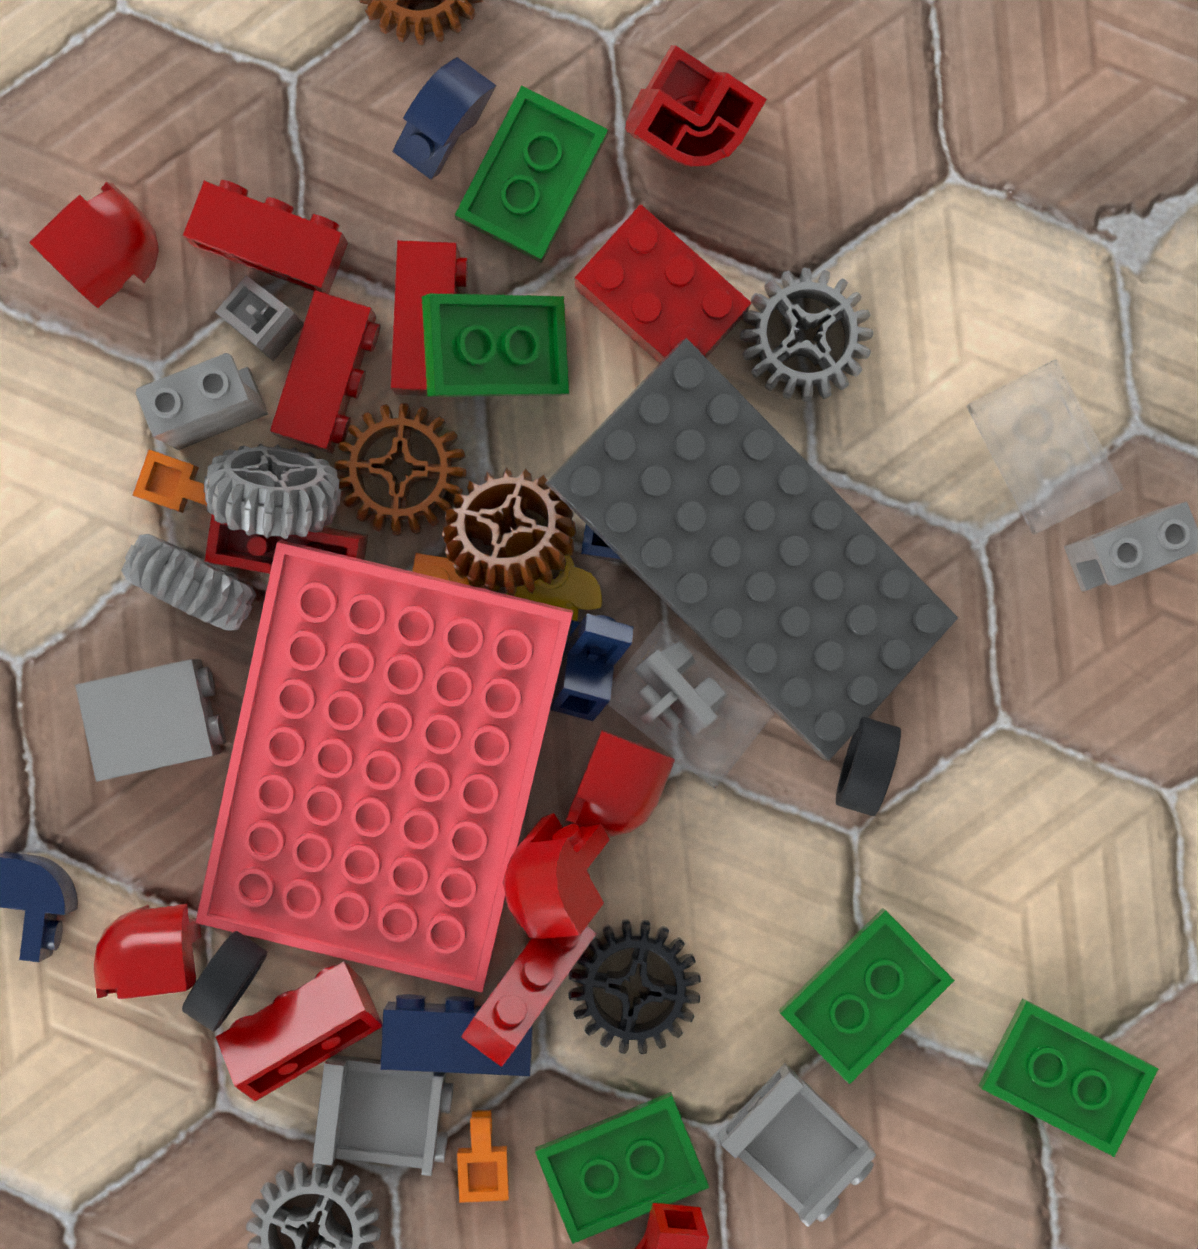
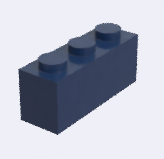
M402 994L396 996V1002L388 1001L383 1009L380 1070L530 1076L533 1025L502 1067L461 1038L474 1016L482 1007L475 1005L474 998L447 997L445 998V1004L425 1003L426 997L422 995Z

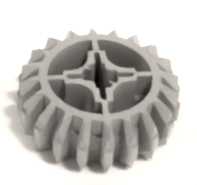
M810 268L802 269L800 283L795 282L794 276L790 271H785L781 276L783 289L775 281L769 279L765 283L764 288L770 299L762 294L755 293L751 298V302L760 312L746 311L742 317L744 322L755 327L742 330L740 333L741 341L755 342V346L744 350V360H752L759 357L761 362L752 369V375L759 377L768 370L772 376L768 379L765 388L769 391L776 387L779 380L786 383L783 390V398L785 399L791 398L795 386L801 387V398L804 402H809L812 399L813 386H817L819 395L823 399L829 398L831 396L830 380L837 388L844 390L849 383L843 371L857 377L861 373L862 367L853 358L867 359L871 353L868 347L857 343L858 341L870 340L873 337L872 329L858 327V324L869 319V310L854 312L852 309L861 300V295L856 292L846 299L842 295L848 284L845 279L839 280L834 289L827 286L830 272L826 270L822 271L817 283L812 282ZM810 298L820 301L830 308L818 314H810L805 312L798 304L793 305L790 300ZM777 308L783 316L781 321L787 329V338L772 351L767 338V323L770 315ZM840 320L844 329L845 344L843 353L839 361L836 362L830 354L832 349L826 341V331ZM823 323L813 338L817 345H813L809 340H804L790 347L800 329L795 327L796 325H800L802 329L808 330L811 327L814 329ZM794 356H804L812 361L814 365L819 364L822 371L814 373L799 372L790 369L782 364V362Z
M259 444L253 448L243 445L239 447L238 451L226 450L223 455L213 458L212 464L208 466L207 476L204 478L207 512L214 515L215 521L227 523L228 528L231 530H244L248 536L261 534L266 538L281 536L287 539L289 535L305 537L308 531L320 532L323 526L332 524L337 506L340 505L341 489H339L337 470L329 466L328 461L316 459L315 454L312 452L301 453L298 452L296 447L286 449L281 448L279 445L265 447Z
M150 534L139 535L134 546L131 545L125 556L126 561L121 571L126 580L157 597V599L216 627L229 631L238 630L242 621L247 619L253 608L251 604L256 597V593L249 584L163 539Z
M300 1162L294 1167V1178L289 1172L282 1169L275 1177L277 1185L269 1182L263 1185L260 1192L264 1199H255L250 1208L258 1217L249 1219L246 1224V1230L257 1236L250 1239L247 1246L248 1249H285L277 1234L276 1225L282 1227L281 1233L286 1234L293 1240L295 1249H376L371 1242L379 1240L381 1229L370 1224L378 1220L380 1212L378 1208H364L371 1201L373 1194L370 1190L362 1191L359 1194L355 1193V1189L360 1182V1178L357 1175L352 1176L346 1184L340 1180L343 1174V1167L341 1165H336L331 1176L324 1174L325 1165L315 1164L312 1174L309 1175L305 1164ZM299 1195H320L317 1203L309 1208H301L294 1205L292 1209L282 1206L289 1199ZM334 1201L346 1212L352 1226L353 1235L345 1232L346 1227L334 1219L332 1214ZM319 1211H322V1216L318 1223L320 1225L319 1235L313 1238L309 1248H307L309 1224L314 1222Z

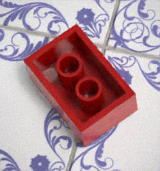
M641 204L574 277L575 289L658 363L681 340L686 338L707 359L742 320L744 313L749 311L752 303Z

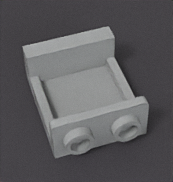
M224 353L136 389V396L152 436L177 450L268 415L251 370L248 367L238 370L233 357L229 353Z
M1186 501L1149 512L1066 545L1064 549L1081 591H1087L1105 583L1110 586L1117 585L1197 553L1198 528Z
M189 659L75 685L96 782L221 754L220 744L226 742L225 729L220 715H213L209 696L215 695V683L210 668H203L201 659Z
M334 1055L327 1059L323 1069L312 1163L332 1165L335 1159L338 1158L421 1168V1175L432 1176L435 1162L444 1163L448 1132H439L441 1113L450 1114L454 1083L445 1082L446 1073L380 1070L381 1060Z
M786 1063L780 1067L718 1133L721 1146L735 1159L739 1157L798 1213L800 1220L807 1227L816 1219L820 1222L824 1221L834 1212L840 1202L838 1196L850 1183L854 1186L858 1185L867 1177L874 1166L872 1160L876 1156L870 1143Z

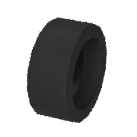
M867 717L861 718L858 730L852 735L837 786L836 805L870 816L877 814L887 793L895 768L901 740L900 727Z
M238 931L233 932L222 944L194 984L182 1006V1011L211 1031H216L251 984L266 959L268 952Z

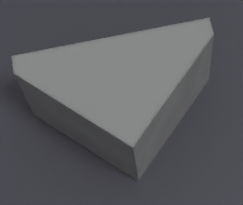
M247 275L215 311V313L273 362L304 325L290 308Z

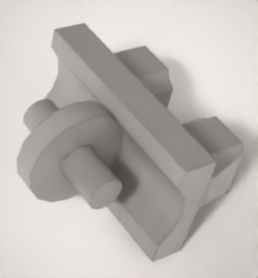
M681 642L670 646L662 652L657 649L634 669L647 684L638 694L650 707L640 718L648 725L655 718L659 717L670 731L681 723L694 736L718 717L714 712L727 695L719 684L710 677L702 681L695 689L682 677L681 674L693 665L695 660Z

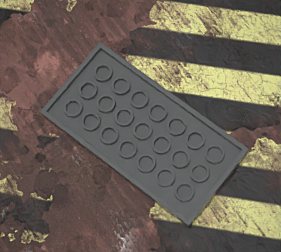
M687 338L679 342L545 482L824 760L829 761L858 730L861 718H868L958 619L951 609Z

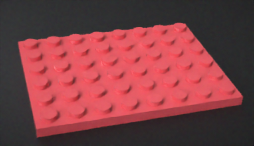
M283 540L278 541L195 923L230 932L238 931L242 935L482 993L506 898L502 882L510 857L518 847L574 611Z

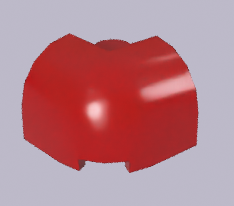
M671 45L647 88H641L628 115L625 130L628 134L669 160L690 167L709 166L725 157H729L736 150L767 99L729 73L715 72L678 46Z
M105 182L102 186V193L88 201L81 195H78L29 242L96 308H99L104 302L119 292L133 274L145 284L155 269L159 252L156 232L146 216L113 183Z
M601 730L565 822L577 824L578 826L602 824L607 835L611 837L631 833L647 822L658 805L675 759L643 744L634 743Z
M552 813L539 820L510 857L502 882L509 910L529 938L547 939L580 936L603 906L604 901L587 871L588 867L610 840L602 824L589 826L571 824L562 827L555 813Z
M187 904L149 909V905L119 916L104 929L96 945L93 968L97 998L107 997L111 993H117L118 999L183 992L194 986L197 980L192 943L201 938L202 934L200 924L195 923L196 918L189 919Z

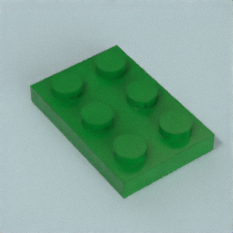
M521 85L455 213L456 220L542 263L608 136V129Z
M433 293L422 296L427 397L562 396L569 394L564 296Z
M882 908L778 1011L839 1075L850 1084L955 980Z
M1022 998L978 1086L1003 1101L1115 1157L1159 1069Z
M672 1092L535 1147V1154L572 1244L651 1212L652 1203L671 1204L710 1188Z

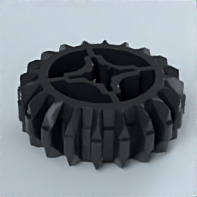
M625 919L622 920L623 935L616 937L613 928L608 924L603 927V933L607 940L606 943L602 945L596 937L593 938L588 945L594 952L593 956L584 952L577 961L586 967V970L573 969L569 972V979L573 982L581 983L583 986L569 990L568 996L573 1001L585 1000V1003L579 1005L574 1010V1016L576 1019H583L590 1015L593 1017L585 1026V1033L588 1036L595 1034L601 1027L605 1029L600 1039L601 1046L608 1047L613 1037L617 1036L620 1037V1053H627L629 1040H637L639 1053L646 1054L648 1049L647 1038L654 1037L656 1045L662 1049L666 1047L665 1036L662 1033L665 1029H668L677 1038L683 1034L680 1025L675 1021L677 1017L687 1022L693 1021L694 1013L689 1008L683 1006V1004L699 1003L701 997L698 992L686 989V987L700 983L701 977L697 972L684 973L683 970L691 967L696 960L693 954H685L679 958L676 956L685 945L680 937L674 939L668 946L664 944L669 934L667 927L661 926L655 938L649 936V920H642L640 934H632L630 920ZM634 948L631 960L625 969L620 971L608 970L607 973L597 972L601 964L615 952ZM649 950L661 956L669 964L675 975V986L664 984L663 980L653 978L647 972ZM640 963L639 973L642 985L648 988L644 993L639 990L640 996L634 997L632 1008L629 1009L630 1000L627 987L621 984L625 979L630 983L629 977L635 976L637 964ZM593 987L603 988L606 993L616 995L623 1004L621 1022L610 1017L600 1007ZM663 1000L671 1001L666 1010L655 1019L635 1024L639 1011L645 1004L649 1002L662 1003Z

